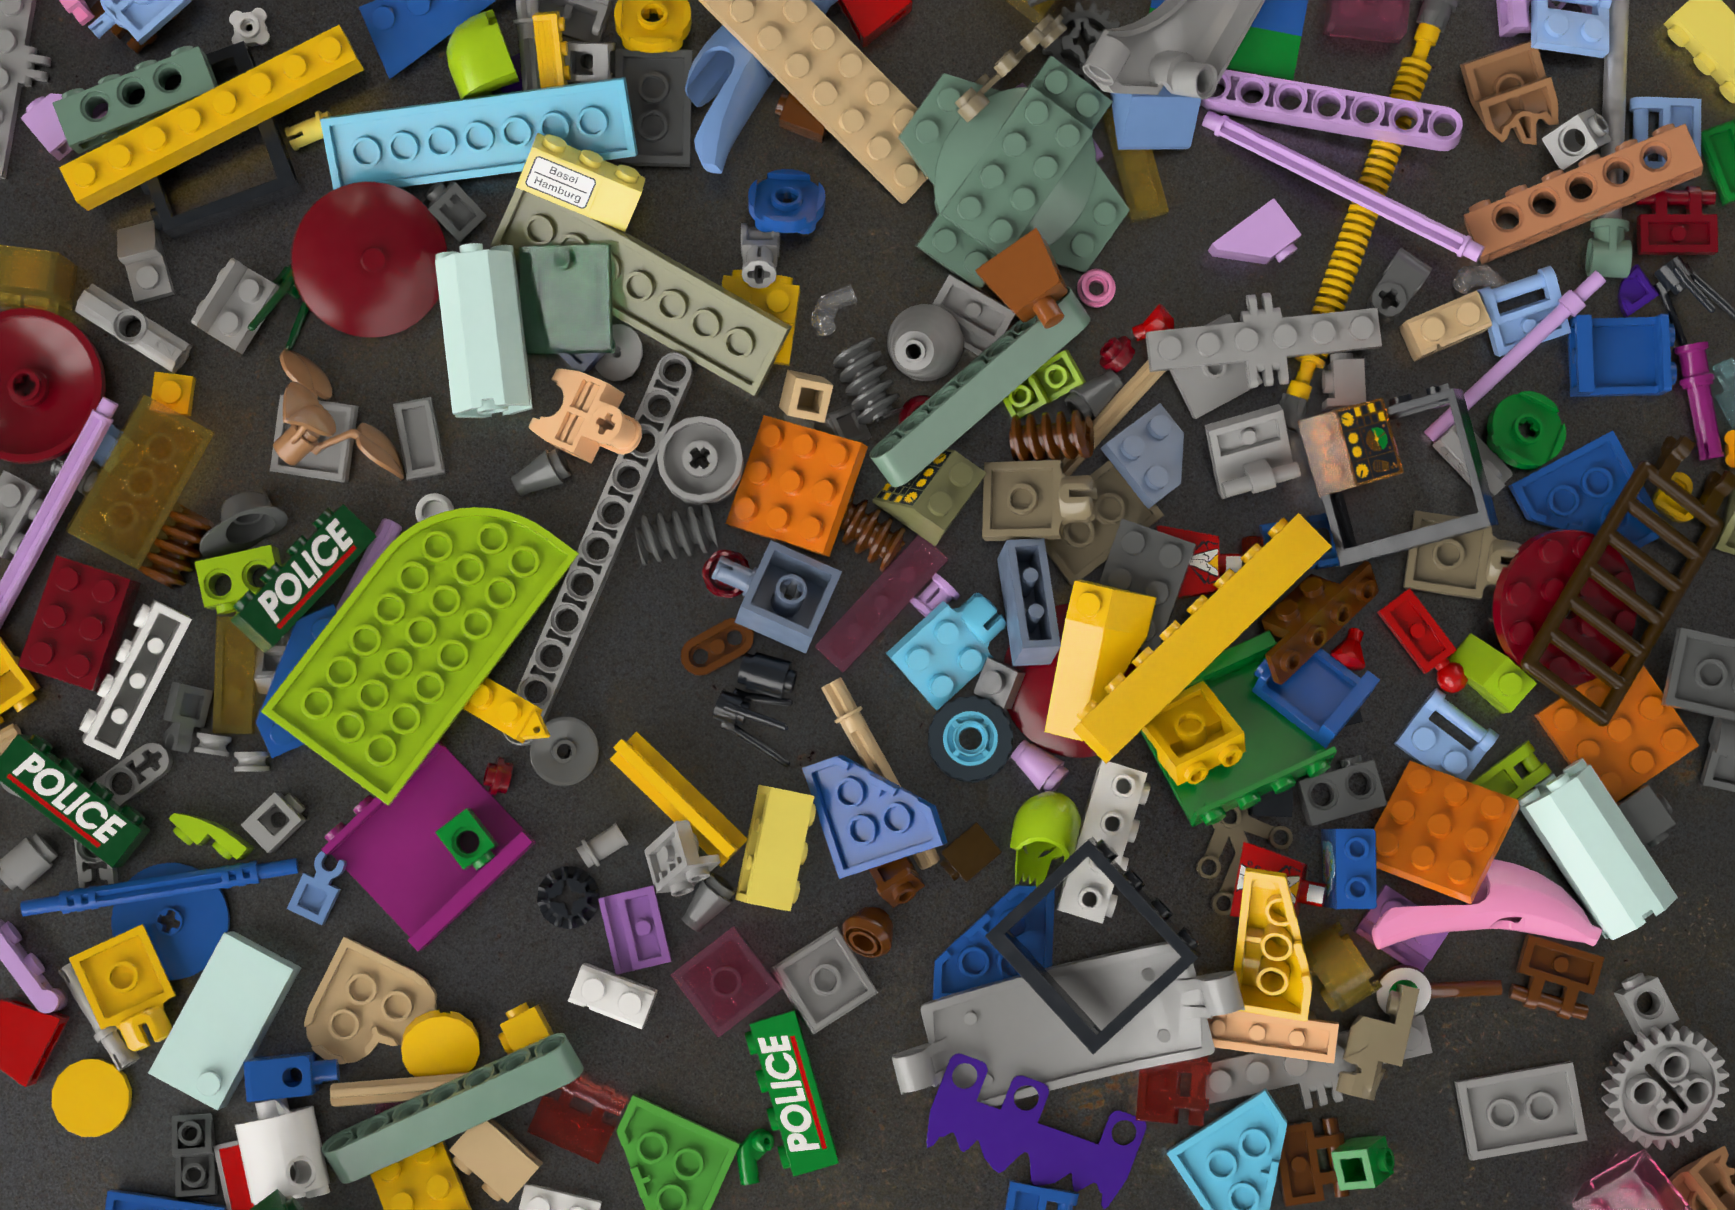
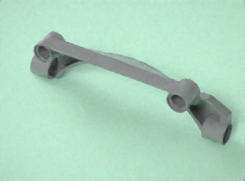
M1165 0L1158 8L1132 24L1119 28L1104 29L1084 63L1083 71L1103 92L1158 95L1163 86H1165L1174 95L1208 99L1214 94L1218 82L1265 0Z

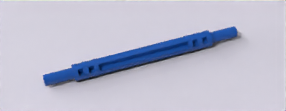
M297 858L258 864L257 860L249 861V863H235V865L230 866L222 865L221 867L102 886L95 885L88 888H76L70 891L63 890L56 896L21 901L20 907L23 917L56 911L68 914L74 911L94 910L100 907L207 890L259 884L261 879L298 874L299 866Z

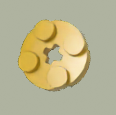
M618 0L614 10L616 32L622 39V45L629 51L645 53L676 52L683 46V40L688 36L691 29V7L688 0ZM653 13L657 14L658 19H660L656 22L645 20L649 19L650 14Z

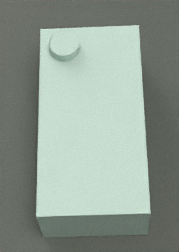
M235 931L224 932L148 1074L217 1111L227 1107L244 1076L243 1062L254 1057L302 967Z

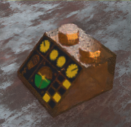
M1383 397L1297 421L1319 497L1404 473Z

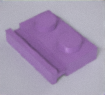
M654 885L598 898L616 975L672 961Z
M1383 885L1377 894V907L1375 909H1367L1361 922L1353 932L1375 946L1371 932L1379 917H1382L1387 910L1394 907L1417 905L1389 886ZM1449 932L1417 936L1380 950L1402 965H1411L1424 972L1427 963L1431 961Z

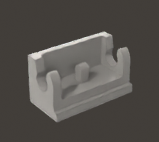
M538 0V12L559 11L560 17H564L565 31L562 32V35L579 41H602L613 9L611 0Z

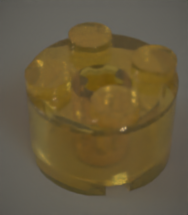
M1338 921L1305 942L1303 946L1311 978L1317 975L1324 985L1319 988L1324 1001L1332 1012L1340 1008L1344 1013L1383 988L1378 979L1370 982L1369 979L1374 976L1371 967L1348 933L1340 937L1338 932L1344 928Z

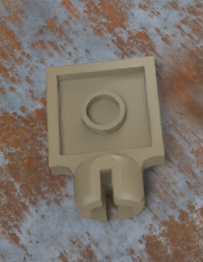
M1061 460L984 462L986 475L983 485L982 538L985 541L1041 538L1045 540L1062 539V530L1066 524L1072 522H1091L1095 519L1097 506H1093V501L1097 500L1095 481L1089 475L1068 476L1064 474Z
M1415 511L1411 531L1460 517ZM1492 527L1409 549L1403 588L1481 600L1485 586H1496L1503 567H1508V565L1500 563H1510L1519 552L1517 548L1522 544L1515 541L1497 539L1493 536Z

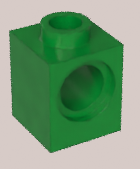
M466 808L435 832L463 870L473 866L478 871L495 857L492 851L499 846L471 808ZM469 830L475 832L480 841L478 849L471 854L465 852L460 846L461 836Z

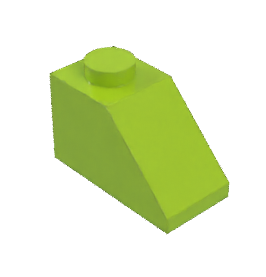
M1469 633L1456 648L1457 651L1448 657L1450 662L1462 665L1464 675L1468 678L1467 683L1501 714L1512 712L1537 684L1509 657L1472 633Z

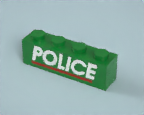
M791 1009L751 1021L749 1023L751 1031L745 1032V1038L750 1054L758 1053L762 1069L755 1070L761 1093L769 1091L773 1107L766 1108L772 1131L780 1129L784 1145L777 1146L783 1169L791 1168L792 1175L795 1177L839 1164L838 1154L796 1010Z

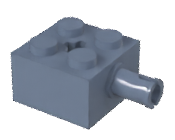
M770 540L758 568L754 567L751 570L721 555L711 578L743 591L742 595L745 597L738 611L735 623L806 654L842 571ZM787 594L792 596L793 598L791 600H788L784 597Z

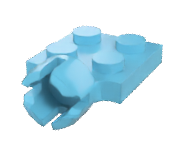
M974 593L958 608L952 609L947 603L942 601L886 654L931 706L939 710L983 669L987 657L993 658L988 650L989 643L1005 629L1007 624L1003 615L997 613V608L990 600L980 593Z

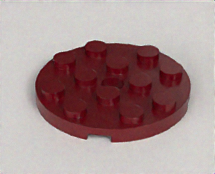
M1567 529L1552 530L1538 534L1517 548L1519 552L1514 556L1508 567H1503L1497 580L1493 597L1494 627L1504 653L1507 657L1513 659L1521 669V660L1595 537L1594 534ZM1608 544L1598 564L1636 592L1634 580L1626 562L1617 550ZM1589 577L1578 596L1632 637L1637 613ZM1570 611L1559 627L1562 632L1610 668L1624 653V650L1573 611ZM1551 642L1539 661L1569 685L1583 684L1597 678ZM1525 671V673H1526L1528 676H1530L1531 678L1535 679L1533 676H1531L1529 673H1527V672Z

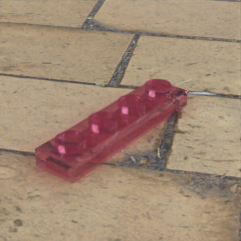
M918 535L815 645V648L844 673L949 559L934 545Z

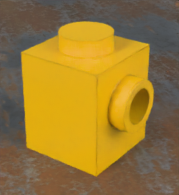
M525 1002L505 1013L508 1020L500 1024L503 1032L499 1033L498 1037L506 1053L511 1054L554 1033L539 1004L529 1009Z

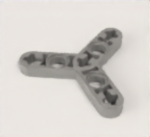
M147 743L95 781L114 793L112 800L120 807H123L171 770L173 756L170 750L163 747L162 744ZM149 751L153 754L161 753L162 757L158 761L161 767L158 770L155 767H149L140 774L146 777V780L142 782L139 774L130 767V764L134 762L135 767L140 768L148 762L149 758L146 754ZM119 773L128 774L132 780V788L125 795L117 794L112 788L113 778ZM0 781L2 787L7 792L20 797ZM74 839L79 888H88L90 882L96 881L97 877L96 869L87 870V863L97 864L104 861L99 857L89 856L86 853L85 846ZM108 864L107 868H99L101 880H107L108 884L119 883L117 868H112Z

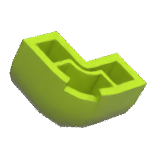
M493 9L474 15L455 28L449 38L446 55L448 67L460 99L493 95L492 91L519 82L510 52Z

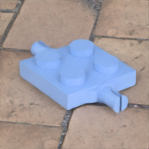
M100 0L105 12L92 24L88 25V28L100 39L102 35L117 24L128 30L142 45L193 0Z

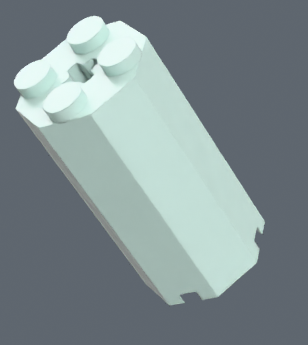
M470 243L459 246L460 253L450 251L436 254L435 265L453 415L456 418L492 417V413L502 412L503 415H511L533 409L513 246L499 245L491 247L490 250H483V244Z
M1581 758L1563 769V774L1558 777L1554 773L1548 775L1534 786L1535 789L1521 796L1518 799L1519 809L1596 926L1602 928L1604 938L1614 940L1647 923L1645 919L1652 913L1657 916L1665 911L1678 897L1592 766L1587 765L1585 760Z

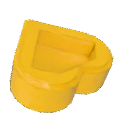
M1675 472L1671 479L1692 494L1693 482L1691 478L1685 473ZM1657 488L1651 500L1659 513L1678 523L1687 522L1694 518L1693 515Z

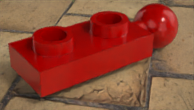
M1410 588L1377 612L1423 674H1426L1434 667L1438 671L1437 683L1442 690L1448 693H1456L1466 686L1468 678L1464 675L1462 665L1450 662L1447 658L1457 649Z

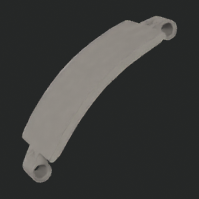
M1161 942L1048 967L1045 970L1102 1030L1181 956L1168 942ZM1191 964L1093 1055L1022 976L1017 975L922 1004L920 1011L928 1043L896 1053L891 1058L901 1095L930 1086L936 1087L938 1084L940 1085L949 1060L954 1054L960 1053L983 1061L987 1065L988 1072L977 1101L995 1107L1003 1104L1012 1079L1019 1075L1042 1082L1051 1091L1107 1076L1211 1055L1214 1053L1215 1047L1207 1018L1211 1019L1214 1016L1245 1010L1236 971H1223L1196 976L1194 964ZM967 1063L958 1065L952 1074L954 1084L963 1089L974 1085L977 1080L976 1069ZM1021 1086L1014 1094V1101L1036 1095L1038 1092L1032 1086Z

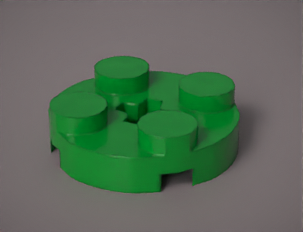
M1523 391L1506 397L1490 413L1487 423L1488 436L1486 439L1488 448L1510 466L1519 469L1536 470L1555 458L1564 446L1566 427L1565 423L1561 424V419L1557 414L1560 410L1548 397L1534 391ZM1525 422L1530 423V431L1535 433L1534 437H1523L1518 426H1522Z

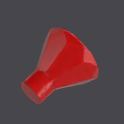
M1159 304L1152 311L1144 323L1132 327L1137 341L1145 339V334L1150 331L1175 329L1174 318L1162 304Z
M1349 628L1346 639L1330 653L1332 657L1351 671H1362L1365 668V660L1361 648L1364 632L1358 628Z

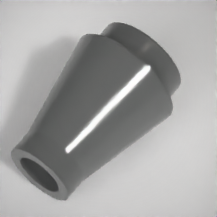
M1108 370L1104 374L1070 389V395L1065 398V404L1071 414L1073 410H1078L1082 420H1086L1087 416L1094 420L1114 395L1123 388L1122 381L1115 372Z
M558 448L552 451L546 449L520 472L511 476V480L519 495L523 497L529 493L565 483V478L571 476L572 472L565 456Z
M712 872L708 878L700 882L687 911L681 919L691 929L700 932L706 924L733 903L732 896L736 893L735 888L724 878Z

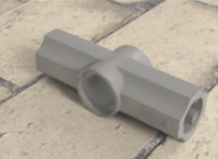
M92 283L85 289L77 300V306L74 310L77 314L173 374L188 359L192 348L191 344ZM133 320H140V332L134 337H127V325Z

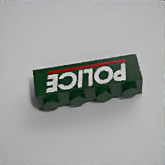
M344 504L334 512L329 507L326 508L312 523L317 528L308 539L301 535L286 550L291 557L282 566L275 562L259 578L264 585L255 594L249 589L233 605L238 612L230 621L264 653L274 647L377 537Z
M33 733L30 737L17 734L0 756V781L110 867H122L150 831L148 827L142 824L145 817L131 806L125 805L122 808L111 800L114 793L98 781L91 784L80 776L83 773V769L66 757L61 761L50 753L53 746L39 735Z

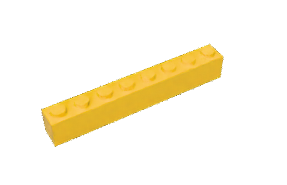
M337 25L59 167L76 202L89 211L363 71L364 68L340 25Z
M1299 513L1290 522L1284 517L1267 532L1272 539L1266 545L1261 547L1258 543L1254 544L1240 558L1245 563L1244 566L1236 573L1229 568L1213 584L1218 590L1209 599L1202 594L1186 610L1191 616L1182 625L1175 620L1159 635L1164 642L1155 651L1149 646L1145 648L1131 662L1136 667L1133 672L1127 677L1120 672L1104 688L1108 695L1099 704L1092 699L1076 715L1081 721L1073 730L1106 764L1332 547Z

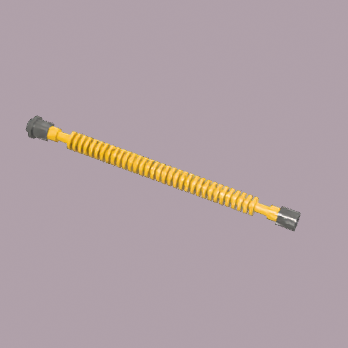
M1420 0L1422 6L1416 21L1419 25L1414 36L1416 45L1411 57H1403L1401 61L1402 66L1399 67L1398 76L1395 78V85L1392 86V94L1389 97L1415 102L1420 101L1421 92L1425 88L1424 83L1428 79L1427 74H1430L1432 68L1426 62L1430 48L1436 46L1439 35L1444 34L1451 13L1456 12L1458 3L1455 0ZM1402 116L1395 123L1399 128L1407 130L1410 129L1413 118ZM1373 140L1371 145L1373 149L1369 150V158L1365 161L1366 167L1363 168L1362 176L1359 178L1358 183L1385 196L1384 193H1387L1389 188L1387 184L1391 182V175L1395 171L1394 166L1398 163V156H1400L1402 152L1401 147L1404 145ZM1354 202L1350 204L1348 208L1349 213L1345 217L1346 222L1343 223L1341 228L1344 232L1339 233L1338 239L1340 241H1337L1335 244V249L1337 250H1334L1331 257L1333 259L1328 264V267L1331 269H1326L1325 276L1327 278H1323L1321 283L1324 287L1319 289L1318 294L1320 296L1316 297V305L1313 306L1311 311L1313 314L1345 310L1346 306L1344 304L1349 299L1347 295L1352 291L1350 285H1354L1355 277L1353 276L1358 274L1359 269L1357 267L1361 266V258L1365 255L1364 249L1367 248L1369 243L1367 239L1371 238L1372 232L1370 230H1374V221L1377 220L1378 214ZM1329 353L1295 357L1297 361L1301 362L1295 380L1290 381L1287 392L1282 393L1279 402L1284 411L1287 431L1301 433L1310 406L1307 402L1312 391L1310 386L1315 368H1324L1326 362L1323 359H1327Z

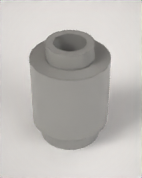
M38 833L32 838L26 837L0 859V879L11 890L18 886L25 891L53 866L52 861L58 855Z

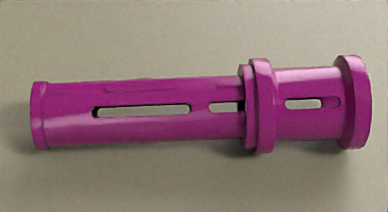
M1708 341L1673 348L1674 354L1679 356L1683 377L1679 380V383L1683 390L1687 389L1699 461L1724 456L1710 386L1714 384L1715 375L1710 373L1706 354V349L1709 348Z

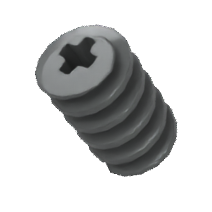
M874 337L850 345L843 349L833 360L835 368H845L839 374V380L847 383L852 382L845 389L846 395L858 396L851 403L852 409L864 410L857 417L859 424H875L887 420L905 409V407L893 408L892 406L900 397L899 393L887 394L886 392L894 383L893 379H880V376L888 369L887 365H874V361L882 355L881 351L869 352L867 349L876 341Z
M707 503L702 505L700 516H697L692 506H688L685 519H682L677 509H673L669 522L666 521L661 512H657L655 524L652 525L647 516L642 515L640 527L636 528L634 525L642 565L648 564L651 552L657 562H662L665 550H668L673 559H678L680 547L684 548L688 556L694 555L695 544L700 546L703 553H709L711 541H714L718 548L713 516Z

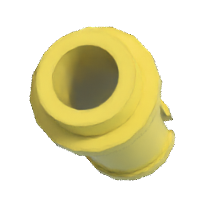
M318 110L315 112L314 117L285 128L287 138L303 133L302 136L289 141L294 151L323 138L320 119L331 116L328 111L321 113Z

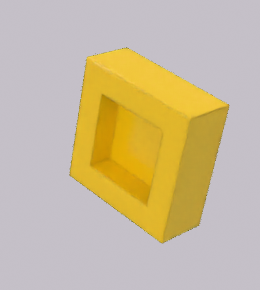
M154 372L149 410L191 416L196 378L187 375Z

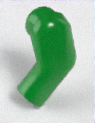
M756 1129L750 1132L739 1145L736 1152L741 1185H751L760 1182L757 1162L774 1146L773 1135L764 1129Z

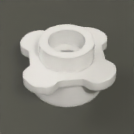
M255 8L252 12L246 13L238 10L232 12L229 17V22L234 28L232 43L236 44L244 41L247 46H263L267 44L270 40V34L267 32L265 24L267 13L262 8ZM248 25L253 26V29L251 31L246 30V27Z

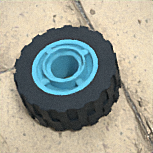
M977 696L958 697L954 701L944 704L942 709L936 712L933 717L927 739L930 754L937 767L944 774L957 781L971 783L988 780L1000 772L1007 761H1009L1014 742L1011 723L1003 710L990 700L978 698ZM975 729L981 734L982 742L977 749L966 750L960 745L959 739L965 730Z

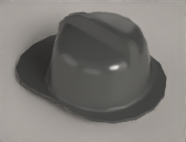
M256 487L249 491L235 494L223 502L219 515V524L204 535L200 541L199 550L203 557L208 559L245 551L264 538L281 531L287 524L288 516L285 511L272 506L266 491L262 487Z

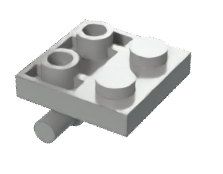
M1279 404L1205 425L1217 491L1221 499L1249 491L1252 494L1276 488L1277 483L1301 476L1298 463L1292 460L1284 411Z

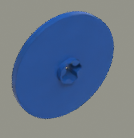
M162 863L143 869L129 881L198 871L200 869L182 863ZM221 889L114 905L112 910V935L116 937L144 924L168 979H184L205 969L223 933L229 932V908ZM174 911L176 912L175 919L180 921V926L171 928L168 932L166 931L167 924L161 922L162 916L170 915Z

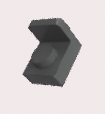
M454 181L434 183L424 194L427 199L423 204L458 242H461L487 216Z

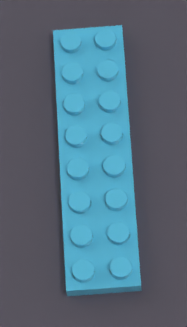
M626 77L336 115L320 119L333 190L358 182H379L396 187H406L521 172L537 133L544 136L548 134L558 136L568 146L580 151H594L602 156L604 161L638 155Z

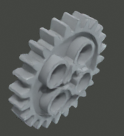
M1667 1024L1664 1034L1654 1025L1651 1028V1037L1648 1038L1639 1031L1637 1032V1044L1633 1045L1626 1040L1623 1042L1627 1050L1625 1055L1613 1053V1057L1619 1062L1617 1067L1608 1066L1605 1068L1613 1077L1612 1080L1603 1081L1601 1084L1609 1092V1094L1602 1097V1101L1609 1107L1605 1113L1622 1134L1624 1133L1633 1143L1638 1141L1644 1148H1648L1653 1143L1659 1150H1663L1667 1140L1675 1148H1678L1680 1137L1682 1136L1689 1142H1693L1692 1131L1698 1129L1700 1132L1706 1133L1707 1130L1703 1122L1706 1119L1717 1121L1718 1118L1711 1111L1714 1107L1721 1108L1725 1106L1718 1098V1094L1729 1092V1088L1720 1082L1729 1077V1073L1721 1067L1725 1060L1717 1053V1047L1698 1031L1693 1033L1684 1025L1678 1031L1672 1024ZM1673 1056V1058H1672V1060L1670 1061V1063H1668L1667 1065H1665V1062H1666L1670 1057ZM1647 1064L1651 1065L1672 1091L1685 1103V1109L1680 1110L1664 1089L1645 1070ZM1643 1083V1086L1639 1090L1635 1091L1637 1086ZM1693 1083H1695L1694 1087L1691 1090L1687 1091L1688 1088ZM1666 1109L1663 1115L1658 1117L1659 1113Z

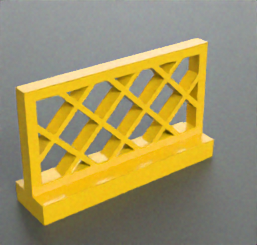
M637 731L628 741L621 739L613 747L617 752L610 760L674 822L688 820L692 832L697 836L699 846L708 855H719L720 867H723L747 842V837Z

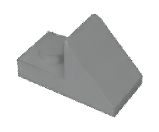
M154 221L117 230L118 260L126 267L134 302L142 304L175 295L160 234Z

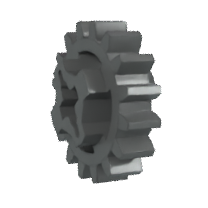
M1076 2L1073 13H1070L1065 6L1060 11V14L1064 17L1062 22L1065 26L1073 24L1072 32L1069 36H1062L1061 39L1057 38L1046 49L1042 47L1041 53L1043 55H1051L1091 85L1092 79L1084 73L1083 65L1104 29L1119 28L1121 24L1119 21L1108 22L1110 15L1108 9L1099 15L1096 13L1097 7L1095 3L1091 4L1089 11H1083L1081 3ZM1089 23L1096 25L1102 31L1098 32L1093 27H1091ZM1080 32L1085 44L1089 45L1086 59L1081 46L1077 45ZM1064 59H1070L1077 65V68L1068 64Z

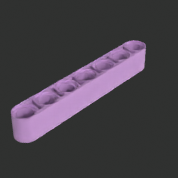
M1225 70L1218 84L1225 87L1221 95L1201 99V105L1206 110H1211L1215 113L1436 151L1454 149L1460 142L1463 128V120L1460 114L1455 109L1232 70ZM1250 90H1257L1263 94L1262 99L1256 103L1245 102L1242 98ZM1294 96L1301 101V104L1296 109L1287 110L1280 105L1281 101L1286 97ZM1326 103H1333L1339 107V111L1333 116H1324L1318 110ZM1370 109L1378 117L1371 123H1364L1357 118V114L1362 110ZM1402 116H1409L1416 121V125L1411 129L1403 130L1396 125L1395 121ZM1446 122L1454 127L1455 132L1449 136H1440L1435 132L1434 127L1439 123Z

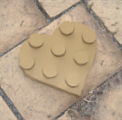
M345 936L308 1007L304 1021L307 1038L312 1045V1050L324 1060L338 1059L339 1064L358 1062L370 1055L379 1043L390 1046L401 1045L405 1028L416 1017L428 1011L437 1010V992L430 985L429 981L417 971Z

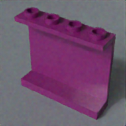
M438 741L390 806L379 798H373L371 795H368L354 808L353 811L356 813V816L346 826L343 822H340L324 837L328 843L321 850L326 855H332L337 861L341 859L347 861L346 870L410 937L407 941L419 952L435 940L524 855L536 841L489 794L484 786L441 741ZM466 808H471L499 844L492 851L495 857L478 871L473 866L463 870L435 833ZM470 830L463 833L460 838L461 848L470 854L478 849L480 842L478 835Z

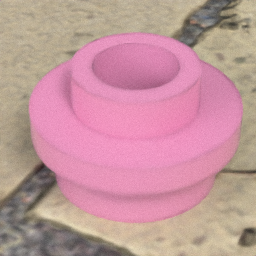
M1102 269L1088 270L1080 277L1077 284V293L1080 300L1085 305L1094 308L1107 305L1114 297L1116 290L1113 277ZM1095 282L1099 283L1103 287V292L1100 295H1093L1089 291V285Z

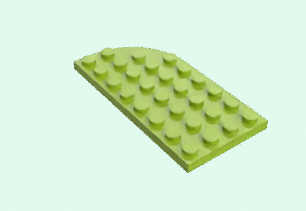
M480 507L459 508L430 516L404 531L385 549L261 712L390 806L568 571L579 553L537 523L504 510Z

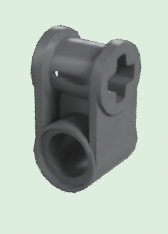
M1400 248L1381 275L1382 279L1366 302V309L1378 308L1379 324L1393 322L1405 308L1411 297H1414L1433 268L1403 248ZM1385 297L1391 300L1387 310L1380 306Z

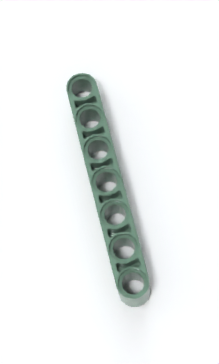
M1066 286L1068 293L1056 302L1064 314V318L1060 323L1046 329L1037 316L1024 323L1019 320L872 448L869 454L870 458L892 487L902 486L913 479L1089 324L1090 316L1069 286Z
M556 1033L332 1135L324 1142L321 1151L340 1182L343 1184L351 1183L563 1087L577 1079L583 1072L584 1067L564 1033Z

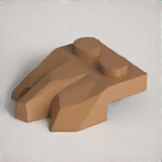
M1531 40L1460 64L1473 108L1486 129L1501 142L1508 138L1510 129L1513 128L1520 143L1537 145L1536 123L1539 119H1542L1548 125L1559 124L1558 99L1552 78L1546 76L1539 49L1531 48Z
M1723 1146L1679 1169L1648 1197V1200L1656 1210H1735V1168H1729L1726 1164L1729 1157L1726 1147Z

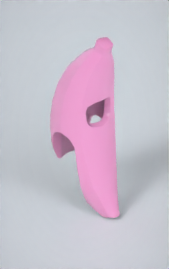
M1494 859L1472 904L1394 907L1387 910L1382 917H1379L1371 932L1377 949L1422 935L1482 929L1519 931L1568 941L1583 942L1595 946L1601 936L1602 928L1592 925L1584 910L1558 884L1536 871L1514 863Z

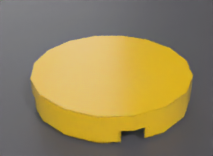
M440 1010L428 1011L416 1017L405 1028L402 1036V1062L408 1072L414 1077L469 1073L475 1067L480 1055L479 1036L473 1023L462 1014L450 1011V1013H440Z
M86 1058L69 1065L57 1077L52 1089V1108L58 1122L67 1131L81 1137H98L115 1130L125 1119L132 1105V1088L127 1075L123 1071L118 1072L114 1064L102 1058Z

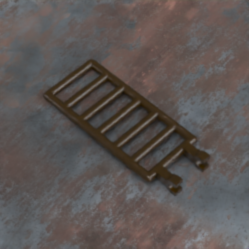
M1681 435L1678 440L1672 436H1667L1661 447V455L1655 465L1647 460H1642L1637 464L1521 660L1523 670L1601 727L1607 726L1610 723L1725 525L1724 520L1716 512L1724 498L1735 488V475L1732 472L1724 471L1720 475L1716 471H1711L1705 482V490L1699 500L1671 479L1681 461L1689 456L1696 445L1685 435ZM1646 480L1706 525L1696 545L1636 499ZM1627 512L1688 558L1677 577L1617 531ZM1608 544L1668 590L1658 609L1598 564ZM1589 577L1649 622L1639 642L1578 596ZM1569 610L1573 611L1630 655L1620 674L1616 673L1559 629ZM1550 642L1611 688L1601 707L1597 706L1539 662Z

